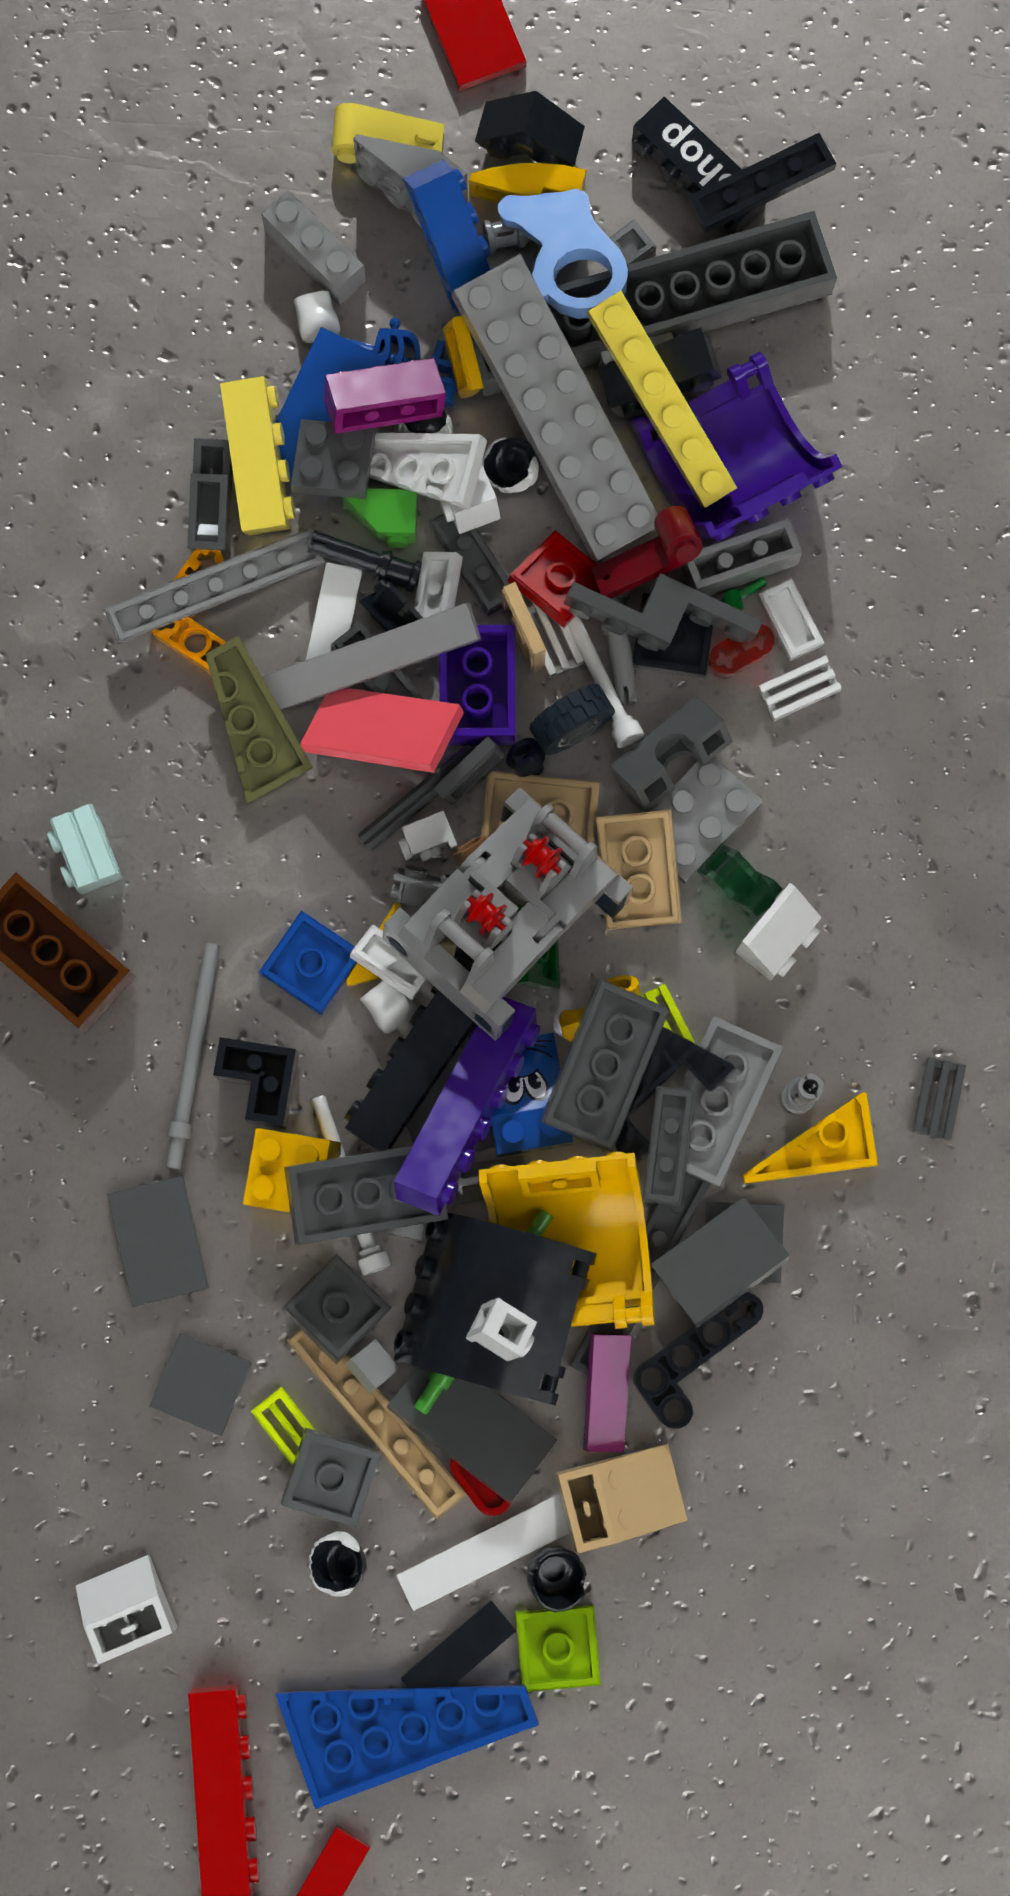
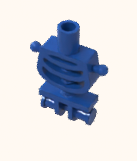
M398 318L390 320L389 325L391 329H379L374 345L348 339L387 358V365L421 360L420 344L417 336L411 331L399 329L401 322ZM437 340L432 358L435 360L438 372L448 374V377L440 375L446 392L444 407L453 408V398L455 392H458L450 358L449 361L442 360L445 352V341ZM391 343L398 346L397 356L395 353L393 355L391 353ZM404 344L409 345L413 349L414 358L411 359L405 356Z

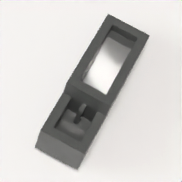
M194 438L193 473H191L188 549L221 551L226 549L233 478L228 440Z

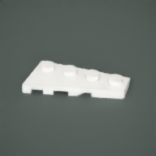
M376 433L369 478L470 510L487 440L481 434Z

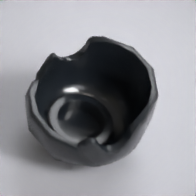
M562 1546L550 1547L541 1550L531 1560L527 1571V1584L530 1592L541 1607L553 1612L568 1611L584 1598V1581L587 1573L584 1564L574 1551Z

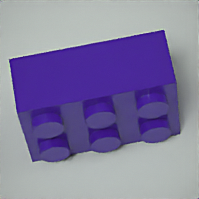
M477 625L481 637L480 641L439 655V701L460 704L464 712L448 746H465L466 744L478 746L487 736L498 745H514L515 625Z

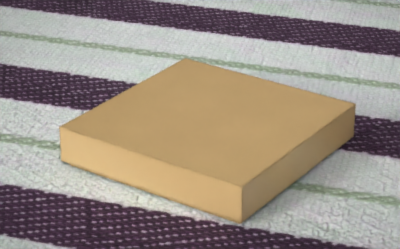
M513 582L503 587L502 611L508 624L515 625V640L530 672L535 673L545 668L546 648L516 582Z

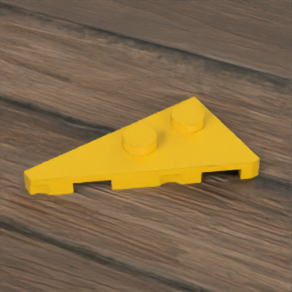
M867 1092L860 1093L742 1175L743 1184L878 1166Z

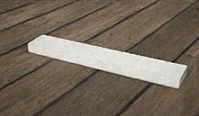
M560 1493L396 1575L412 1610L415 1611L569 1534Z

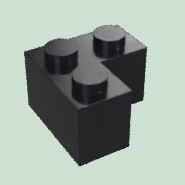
M531 91L486 101L475 142L485 148L487 153L496 159L505 160L511 156L525 154L537 163L560 164L573 167L585 126L538 91Z
M220 1037L213 1075L218 1080L251 1085L245 1120L251 1124L287 1129L299 1059L298 1051L292 1048Z

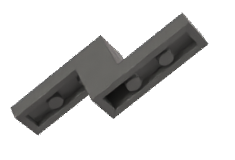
M661 573L654 582L641 613L576 582L572 583L563 602L564 605L570 607L569 611L575 616L583 619H589L590 617L604 623L603 627L617 635L627 633L638 638V644L652 651H658V649L666 650L673 639L684 612L690 614L689 618L693 622L705 627L710 625L724 630L723 634L727 638L743 643L745 640L751 642L758 634L763 622L754 616Z

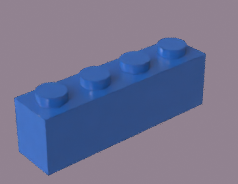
M441 160L403 178L451 308L457 316H461L451 297L455 289L492 270L486 259L491 256L484 237L477 234L475 224L479 223V219L471 202L466 203L462 191L466 190L467 186L458 168L453 169L447 162Z

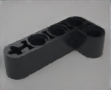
M746 1292L698 1328L695 1325L691 1326L635 1369L633 1384L636 1390L664 1426L672 1429L683 1428L691 1421L693 1416L691 1402L677 1383L761 1320L764 1313L763 1304L755 1294ZM739 1300L742 1303L751 1302L753 1308L749 1312L752 1318L749 1320L747 1317H740L732 1324L738 1329L733 1332L730 1323L720 1313L725 1310L727 1317H730L739 1310L737 1304ZM709 1322H717L723 1328V1338L717 1344L708 1343L703 1336L704 1327ZM682 1344L688 1346L693 1353L692 1361L686 1367H678L672 1360L673 1350L676 1346ZM648 1368L657 1369L662 1376V1382L655 1390H646L641 1384L640 1377L643 1371ZM671 1400H679L685 1408L683 1418L677 1422L668 1421L664 1415V1407Z

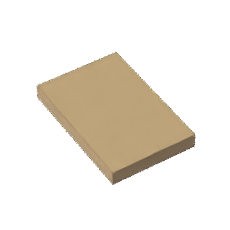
M488 771L481 836L485 835L488 838L503 824L501 816L504 802L520 787L542 807L549 803L555 808L554 814L587 843L591 841L594 843L600 782L537 775L520 777L515 773Z
M670 809L596 817L600 858L634 887L628 904L613 919L605 912L606 930L683 923L673 811Z

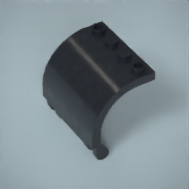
M448 1212L447 1220L428 1223L425 1230V1237L427 1239L425 1249L415 1266L416 1281L413 1292L407 1296L404 1305V1312L406 1314L404 1324L394 1340L395 1356L393 1360L556 1406L559 1394L555 1393L559 1378H564L566 1367L560 1366L580 1290L587 1292L590 1280L586 1279L590 1265H594L597 1254L528 1232ZM575 1260L574 1266H573V1270H572V1274H570L571 1269H572V1265H573V1261ZM500 1298L537 1322L532 1332V1336H534L533 1345L525 1356L506 1361L476 1341L470 1342L466 1339L482 1304ZM500 1329L499 1332H498V1334H500V1335H502V1336L504 1337V1333H503V1331ZM544 1374V1377H543V1380H542V1384H541V1388L539 1389V1386H540V1383H541V1379H542V1375Z

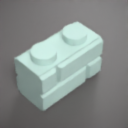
M87 804L74 809L72 812L51 818L50 823L53 830L47 832L55 854L62 852L66 865L60 868L68 888L75 886L80 894H86L123 878L98 812L93 804Z

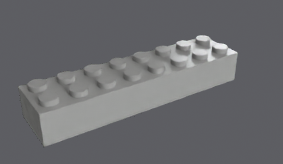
M521 254L455 289L451 296L591 559L597 561L654 530V521L658 513Z

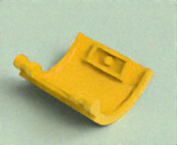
M612 1152L606 1156L591 1158L574 1156L567 1160L554 1162L536 1160L527 1165L517 1166L499 1164L492 1166L490 1169L479 1170V1184L486 1203L489 1222L526 1232L541 1209L553 1217L542 1237L597 1254L594 1265H590L586 1279L590 1280L587 1292L580 1290L571 1327L613 1322L616 1329L628 1328V1324L642 1322L643 1326L655 1325L647 1226L635 1153ZM575 1260L573 1261V1265H572V1269H571L570 1274H572V1270H573V1266H574ZM639 1305H641V1307H631V1308H627V1307H629V1306H639Z

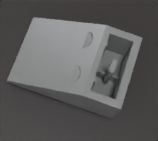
M358 134L353 138L357 174L369 186L377 185L385 192L386 198L399 209L404 207L411 212L419 226L420 223L403 178L444 160L453 169L458 168L467 186V173L438 150ZM467 187L466 190L462 191L466 203H468V187Z

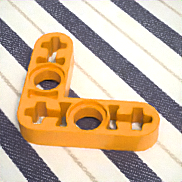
M196 549L173 581L189 575L190 572L195 573L202 570L203 567L200 562L202 558L208 560L213 556L215 565L223 562L224 558L221 551ZM194 615L174 622L172 629L165 627L162 631L159 629L152 631L156 639L210 675L209 665L204 661L207 659L206 653L212 651L214 645L221 646L226 643V641L192 619ZM194 634H200L206 638L205 648L198 653L190 652L186 648L187 639Z

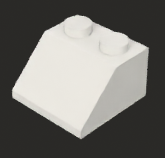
M789 883L744 938L735 953L770 981L777 973L784 977L797 961L792 954L801 944L807 949L820 933V930L815 926L822 917L793 884Z

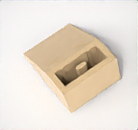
M668 1443L555 1473L573 1549L577 1553L616 1544L688 1521Z

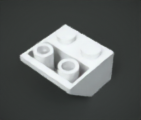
M146 1555L75 1586L83 1626L98 1665L167 1636L178 1629L150 1555Z

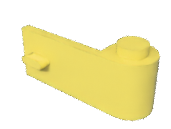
M342 103L335 107L331 152L343 163H356L353 138L358 134L438 150L442 153L444 124L361 104Z

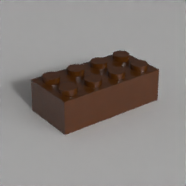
M17 872L0 889V961L86 1034L136 976Z

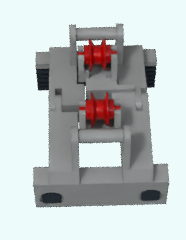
M520 787L504 802L501 816L503 824L466 858L459 869H456L412 917L402 908H399L384 923L382 937L383 941L495 1041L511 1025L515 1009L502 998L548 951L562 933L564 934L594 903L613 919L628 904L634 888L597 855L598 846L592 841L587 843L554 814V807L549 803L542 807ZM568 872L569 875L554 889V887L559 883V881H560V880L564 877V875ZM503 889L508 896L522 907L519 912V908L501 893ZM446 936L474 960L470 972L439 945ZM505 936H507V938L499 945V947H498L495 951H493L492 949H493Z

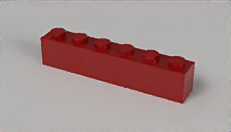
M239 1685L195 1688L188 1693L201 1893L202 1896H254L253 1883H259L260 1870L258 1858H251L250 1842L257 1841V1827L255 1816L249 1817L248 1801L254 1800L253 1777L246 1776L245 1760L251 1759L250 1736L243 1735L242 1719H248L247 1695H240Z

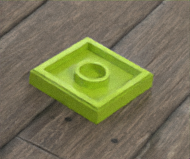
M593 1604L575 1605L572 1609L561 1612H553L546 1608L515 1611L522 1685H526L528 1692L601 1685Z

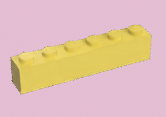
M620 290L586 312L587 316L700 506L706 508L737 489L736 484L622 291Z

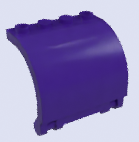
M760 351L750 356L749 361L741 366L735 364L727 368L728 381L687 402L737 486V489L708 507L700 506L662 440L658 438L653 441L650 431L654 427L647 416L643 418L640 415L630 420L631 427L641 445L640 449L666 498L672 506H681L687 509L702 539L715 537L718 542L737 532L735 525L747 519L749 524H752L770 514L767 509L768 507L779 501L782 506L796 501L802 497L801 489L811 484L816 489L835 479L833 472L843 467L837 454H821L800 432L774 385L769 364ZM756 375L760 384L749 389L747 379Z

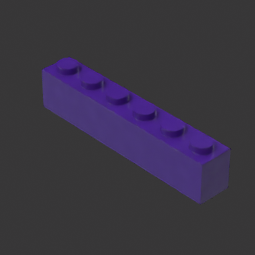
M503 997L502 999L515 1009L511 1025L496 1041L478 1025L476 1026L394 1180L397 1200L437 1216L440 1215L445 1204H452L458 1191L459 1184L457 1181L462 1171L467 1173L475 1158L474 1148L478 1140H485L492 1124L490 1117L494 1109H500L503 1106L508 1094V1087H506L511 1077L516 1078L519 1075L524 1063L523 1054L527 1046L533 1047L538 1038L540 1025H537L535 1008Z

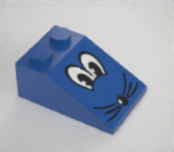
M554 1033L538 1035L534 1046H527L523 1054L524 1063L519 1075L516 1078L511 1077L506 1086L508 1087V1094L503 1106L500 1109L495 1108L491 1115L497 1158L573 1145V1136L539 1122L561 1070Z

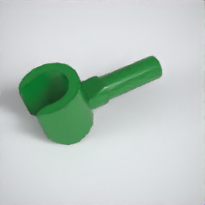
M762 577L745 588L739 590L731 589L725 593L720 601L743 611L745 608L742 599L766 586L767 582Z

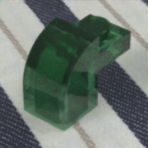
M722 843L696 870L721 897L748 918L752 915L758 917L762 912L768 910L775 902L776 896L783 890L774 879L756 871L739 851Z

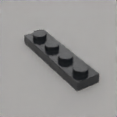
M817 133L689 195L688 203L704 233L835 170L837 163L820 133Z

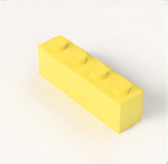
M264 376L220 383L241 531L247 536L290 530V519H295L296 515L293 498L286 495L285 482H290V472L287 460H281L279 446L285 445V438L281 422L276 423L274 409L279 408L276 386H271Z

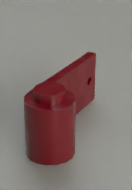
M681 506L665 508L659 512L654 521L657 537L591 568L601 595L612 599L657 578L660 573L665 574L697 558L703 547L702 540L686 508Z

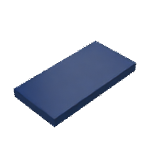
M323 327L320 328L276 419V423L281 422L285 438V445L279 446L281 460H287L291 479L301 419L331 422L324 402L325 375L335 374L340 371L348 372L367 369L379 365L386 366L388 363L387 358Z

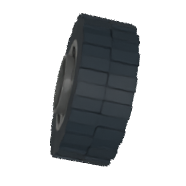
M590 684L567 694L565 697L554 702L550 707H547L531 722L529 730L543 753L550 756L567 750L594 734L611 719L612 715L615 714V709L600 685Z

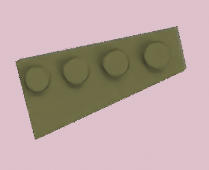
M239 636L206 653L248 805L309 771L313 766Z

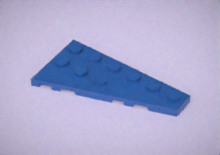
M526 1685L437 1687L432 1689L396 1688L277 1692L275 1694L315 1809L539 1725Z

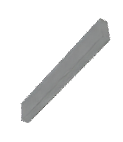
M312 527L105 607L104 612L117 643L121 644L324 564L326 562L324 557L307 553L310 542L318 544V542L312 541L314 533Z
M465 603L262 676L280 710L283 711L480 641L481 637L471 605Z

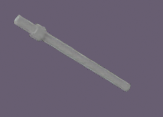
M205 943L175 1117L174 1121L169 1123L167 1137H171L166 1168L181 1170L185 1143L191 1137L192 1124H189L220 948V945L214 943Z

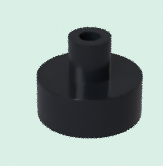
M524 738L510 748L506 756V763L517 776L526 777L531 774L538 776L544 770L543 762L546 755L535 739Z

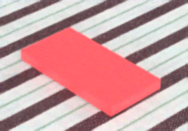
M345 688L325 695L300 742V746L307 753L434 773L464 712L460 704Z

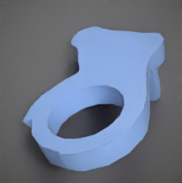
M571 189L565 192L544 193L532 196L508 195L498 203V213L503 225L522 231L541 246L532 276L545 301L560 314L577 319L589 318L586 314L588 310L620 290L625 295L628 276L626 260L619 247L594 221L587 193L579 189ZM577 260H592L601 263L609 270L612 276L608 287L600 294L589 298H576L566 295L557 287L555 278L564 266Z

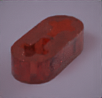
M761 625L756 637L761 638L763 636L766 639L762 650L757 646H753L745 651L744 647L750 643L746 640L740 643L727 638L712 648L709 655L708 666L710 671L718 678L728 679L765 659L770 654L774 645L772 630L766 625ZM735 652L739 654L732 660V668L728 669L725 664L721 666L716 664L720 657L719 653H723L726 657Z

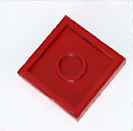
M556 530L510 574L507 581L510 584L516 582L519 591L563 628L575 617L569 611L570 607L563 604L573 582L597 593L600 592L591 570L592 567L598 564Z

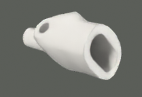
M329 291L312 292L301 295L293 300L301 341L313 343L321 327L337 335L340 334L339 320L333 308Z
M382 981L360 998V1001L368 1009L376 1025L383 1033L390 1034L398 1030L404 1039L413 1028L409 1022L417 1010L413 1000L385 981Z

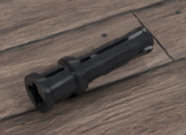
M314 530L312 541L326 546L310 542L307 553H313L374 574V579H377V582L384 579L385 581L405 587L406 592L412 594L422 565L421 561L409 562L393 556V552L390 550H383L381 554Z

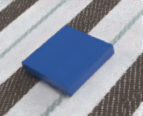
M301 910L258 973L322 1016L357 964L356 961L350 958V954L355 946Z

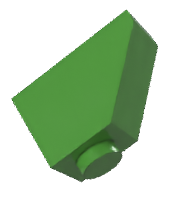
M368 488L366 499L343 497L345 508L379 543H386L387 547L397 549L406 548L408 544H416L417 493L403 489Z

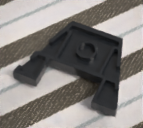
M663 1026L616 1141L615 1147L617 1151L626 1154L635 1153L637 1163L648 1154L650 1142L628 1117L656 1091L657 1086L665 1083L683 1064L709 1092H713L737 1069L736 1066Z

